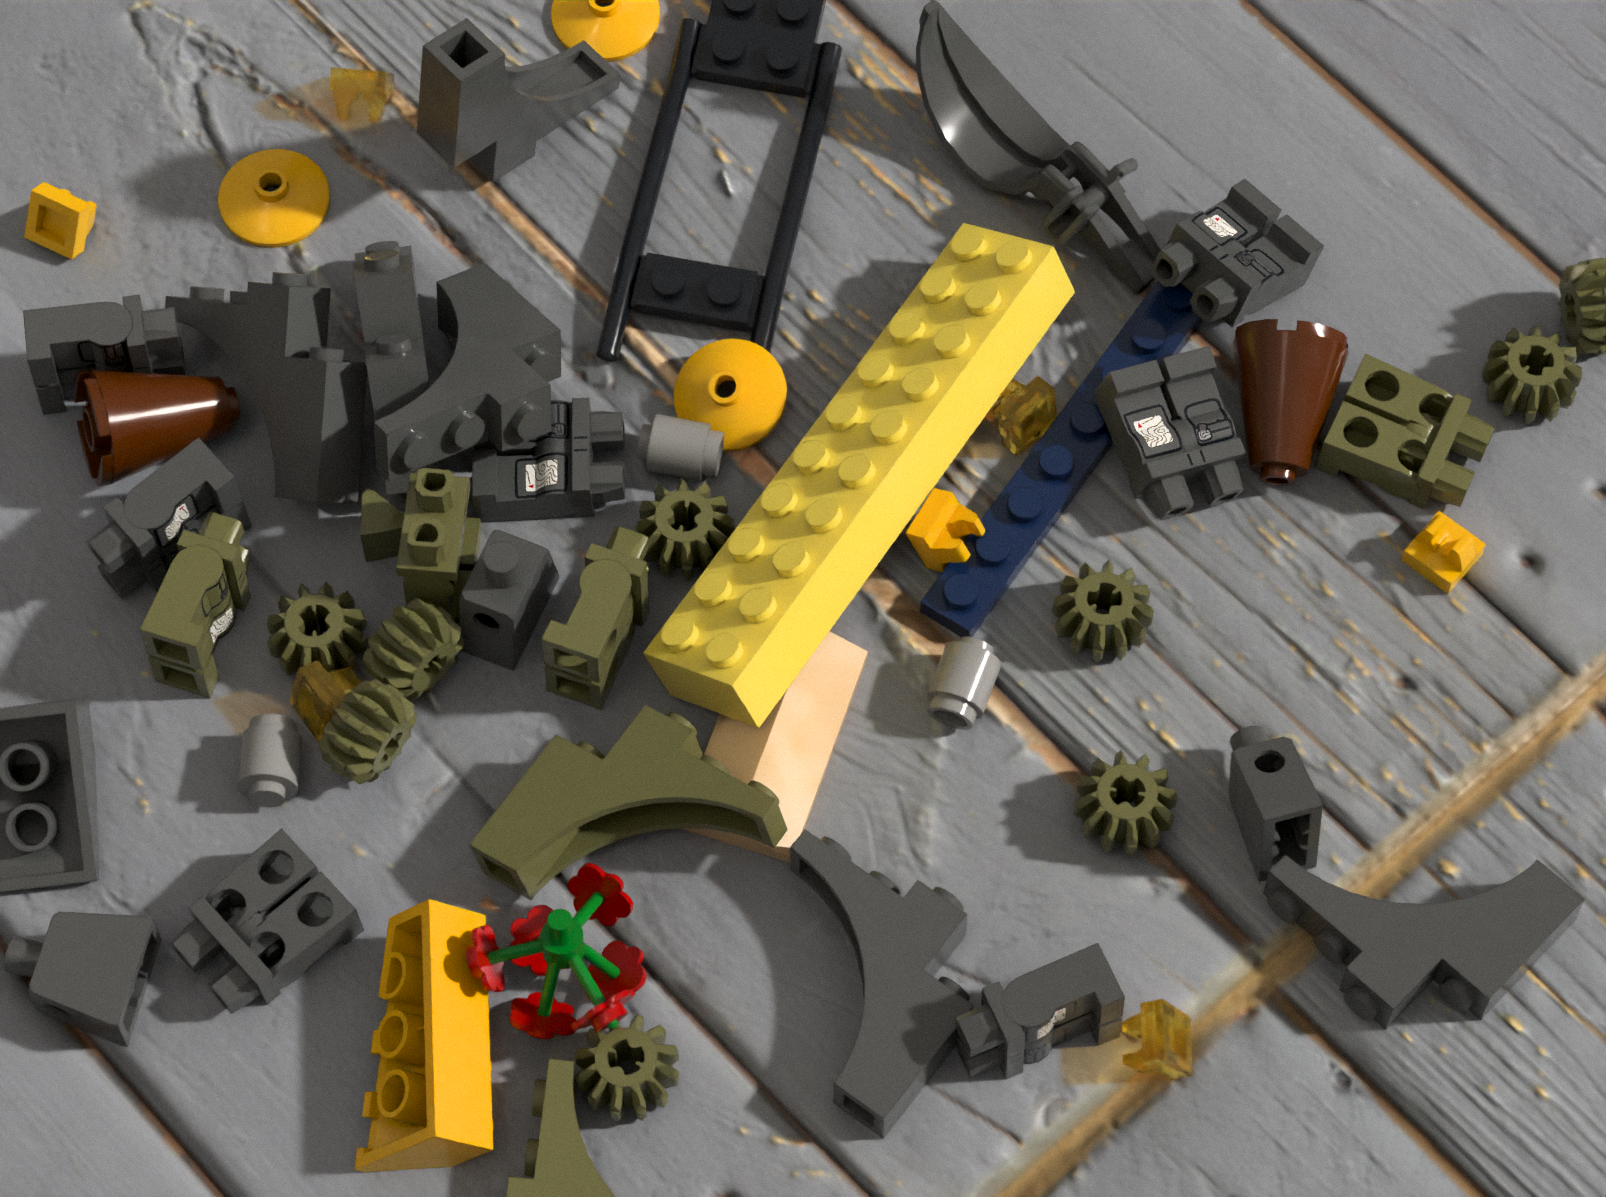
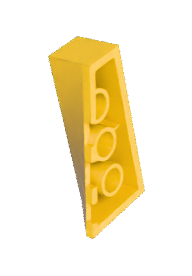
M428 899L389 918L378 997L387 1000L386 1015L381 1020L378 1030H373L370 1054L380 1056L375 1092L368 1091L364 1095L362 1117L371 1119L367 1148H357L355 1171L378 1172L453 1167L493 1150L492 1065L490 1060L489 1034L490 1006L488 992L484 989L481 980L473 978L466 959V948L468 945L473 944L472 930L486 925V915Z

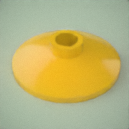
M553 0L551 22L557 39L567 50L584 40L607 62L628 58L649 44L659 26L660 7L658 0ZM600 3H612L606 7L598 6Z
M268 149L244 157L227 172L221 182L218 193L219 211L226 227L242 241L267 248L292 245L311 235L325 219L330 205V189L327 178L321 168L307 156L286 149ZM269 186H280L272 192L264 190Z
M743 339L718 340L697 350L681 368L674 387V407L678 418L710 423L712 426L711 430L724 432L723 451L742 450L761 442L776 428L786 408L787 383L779 363L760 345ZM733 381L736 383V389L731 396L726 398L717 396V389L722 382Z

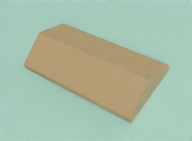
M829 631L760 728L721 714L718 716L704 755L719 761L727 768L731 776L746 784L751 780L760 782L776 794L780 801L778 805L788 830L775 848L735 833L713 829H681L790 863V847L805 829L865 666L868 651Z

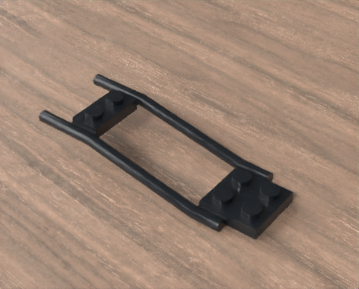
M712 0L707 25L691 18L681 20L668 79L617 263L596 356L609 362L618 361L630 308L636 309L637 313L748 332V329H751L750 341L771 353L785 284L842 52V47L836 43L823 42L817 44L826 0ZM691 75L697 76V80L765 92L805 98V95H810L764 276L758 275L757 271L647 252V255H643Z

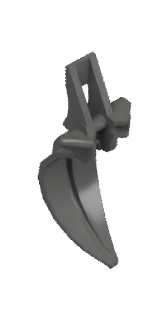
M931 0L923 7L919 19L920 31L916 46V71L923 104L941 142L961 169L984 188L1012 195L1028 191L1040 200L1049 201L1054 208L1044 218L1042 225L1050 239L1059 245H1063L1078 232L1099 253L1110 269L1135 294H1138L1155 279L1151 275V268L1161 249L1124 193L1126 191L1119 182L1127 174L1137 170V160L1130 158L1113 166L1109 171L1082 143L1076 141L1069 145L990 62L940 3ZM1073 177L1076 178L1082 188L1079 185L1075 187L1069 180ZM1099 209L1105 212L1130 239L1121 248L1098 215Z

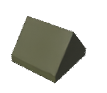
M369 489L362 494L360 537L366 562L396 557L399 551L404 513L375 491H370Z

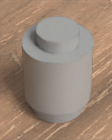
M656 414L653 425H642L638 441L637 458L646 459V471L699 481L702 480L703 475L716 478L720 468L725 433L711 430L712 426L710 423Z
M962 637L960 641L948 642L945 645L927 693V699L930 702L927 712L934 720L952 728L967 730L973 727L975 719L983 716L1001 668V661L993 654L994 649L990 644L978 638Z
M280 714L257 715L250 720L249 728L242 734L237 788L254 805L267 808L278 807L284 801L296 796L298 792L302 737L297 732V723L293 719Z

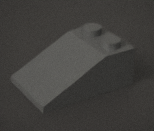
M88 697L0 707V892L98 881L96 757Z

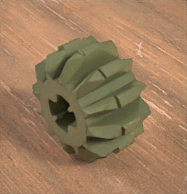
M1589 259L1580 261L1575 265L1566 266L1563 279H1561L1558 286L1561 294L1560 301L1558 302L1562 315L1560 322L1565 327V338L1572 344V347H1576L1577 354H1606V259Z
M1537 323L1529 329L1528 336L1523 335L1513 327L1506 334L1504 341L1496 340L1491 345L1487 356L1489 360L1484 363L1482 370V382L1489 385L1486 392L1488 402H1504L1502 408L1504 418L1518 411L1523 413V418L1527 425L1534 421L1536 413H1539L1551 422L1553 418L1557 417L1560 408L1568 409L1573 404L1577 394L1575 388L1580 385L1582 379V367L1575 364L1577 359L1576 347H1559L1562 340L1560 331L1546 338L1541 336Z
M681 477L676 485V491L671 493L658 484L657 489L654 491L655 501H642L639 507L641 520L635 525V532L644 534L649 538V548L644 557L647 563L659 561V571L664 577L676 567L682 568L683 577L689 581L694 573L693 567L699 566L705 570L733 533L735 525L734 519L727 515L728 503L723 495L711 498L710 487L706 482L702 483L696 490L690 491L688 490L687 483Z
M1110 560L1104 563L1102 571L1097 573L1084 562L1079 568L1078 578L1065 576L1061 581V595H1057L1053 600L1052 613L1059 618L1056 621L1055 627L1058 638H1071L1070 650H1072L1073 655L1081 652L1086 647L1092 649V658L1096 664L1102 660L1106 650H1110L1121 661L1126 656L1127 644L1140 648V645L1145 641L1146 631L1144 628L1152 624L1154 613L1153 609H1151L1152 607L1147 605L1150 598L1148 585H1134L1136 575L1132 568L1120 575L1114 574V567ZM1097 609L1109 610V614H1100L1096 611Z
M325 582L317 594H311L310 589L301 583L298 589L299 599L295 601L280 595L278 602L280 613L268 615L267 627L269 633L272 634L267 641L269 651L275 658H280L281 670L287 676L300 670L302 681L310 685L317 673L324 672L325 678L334 683L337 678L335 668L341 666L354 671L357 665L354 653L366 651L368 645L367 637L362 632L367 626L366 617L361 609H354V598L348 591L334 597L332 586Z
M419 598L411 600L405 608L402 606L396 607L393 615L387 621H381V627L378 632L369 637L368 642L371 646L364 652L362 659L367 665L366 672L386 686L387 684L392 685L404 694V698L411 702L417 699L422 692H432L434 685L440 679H446V672L449 668L458 663L457 653L463 648L465 642L461 636L462 628L454 622L455 618L441 606L437 607L430 600L425 602Z
M377 679L372 681L365 680L359 683L353 692L346 693L343 702L338 708L333 709L334 714L331 720L324 726L325 734L319 742L322 759L332 765V770L345 779L351 778L358 784L378 779L383 770L390 769L392 761L396 756L402 754V747L411 737V728L416 723L417 714L414 712V704L404 698V694L390 684L386 686Z
M1120 750L1115 754L1113 767L1097 758L1092 763V776L1082 775L1078 780L1076 791L1081 797L1075 800L1074 815L1078 818L1086 819L1082 827L1085 839L1103 835L1101 848L1105 853L1114 847L1115 842L1123 843L1125 852L1131 857L1136 853L1138 840L1153 849L1159 844V831H1169L1173 826L1175 816L1170 809L1176 806L1177 793L1175 789L1165 787L1169 777L1166 768L1148 772L1150 760L1146 754L1138 758L1134 765L1127 763V757ZM1115 800H1119L1120 804L1117 805ZM1134 802L1136 807H1132L1130 803Z
M637 1013L631 1019L629 1028H621L620 1021H618V1026L615 1029L608 1028V1034L603 1032L596 1033L594 1028H590L586 1033L590 1048L577 1049L575 1053L576 1065L583 1069L575 1076L577 1088L582 1091H590L588 1105L594 1111L610 1103V1116L616 1122L623 1117L625 1107H633L634 1115L641 1121L647 1117V1101L664 1108L668 1103V1094L664 1088L677 1086L680 1080L679 1071L672 1067L679 1060L677 1047L671 1044H664L666 1030L661 1024L644 1033V1018ZM623 1061H630L631 1066L637 1072L625 1075L623 1069L618 1067V1064Z

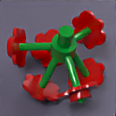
M593 863L584 864L578 870L577 876H573L567 883L570 893L576 896L573 900V905L577 913L573 918L567 910L556 909L553 911L549 906L537 905L529 910L526 919L518 918L511 923L510 934L514 940L509 944V947L502 949L497 947L494 932L489 925L480 926L472 930L473 944L468 945L466 948L467 964L473 978L481 980L487 992H501L504 990L505 978L502 968L505 961L510 960L518 967L530 966V970L534 975L539 977L545 976L542 992L531 993L527 999L514 998L510 1005L512 1010L509 1018L510 1024L516 1029L525 1031L531 1037L551 1039L557 1036V1034L564 1036L572 1035L577 1030L584 1029L592 1025L596 1033L607 1028L615 1029L618 1026V1021L628 1014L623 1005L636 995L635 992L646 981V970L640 965L644 959V953L638 947L632 946L628 948L625 943L617 940L609 943L603 949L602 954H599L584 942L582 926L588 920L598 918L603 925L614 926L619 918H626L633 910L631 898L623 892L624 884L621 878L615 874L605 873L599 866ZM582 958L590 963L588 969L583 963ZM571 968L584 988L588 999L594 1005V1008L578 1020L573 1017L574 1008L571 1005L562 1002L557 1003L554 998L560 969Z

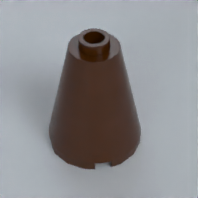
M1278 319L1250 321L1236 328L1233 341L1249 468L1260 474V481L1266 484L1277 486L1293 485L1296 477H1302L1308 473L1349 354L1347 337L1344 333L1329 326L1297 320L1296 330H1277Z
M102 370L79 371L74 377V403L86 401V406H83L82 409L83 420L77 421L78 433L89 473L92 479L98 478V486L113 484L167 461L198 437L204 444L226 436L231 433L232 422L239 421L240 408L234 387L226 388L220 377Z

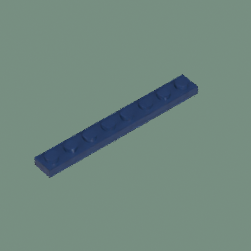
M1157 280L980 520L986 530L984 535L980 537L970 534L964 544L971 554L969 559L963 563H949L921 600L920 613L960 637H973L1113 445V440L1093 392L1111 371L1157 360V363H1159L1162 358L1179 354L1203 320L1192 311L1190 300L1193 294L1181 283L1174 287H1164Z

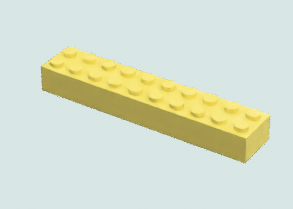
M967 223L961 225L643 652L671 696L760 728L1075 293L1054 246Z

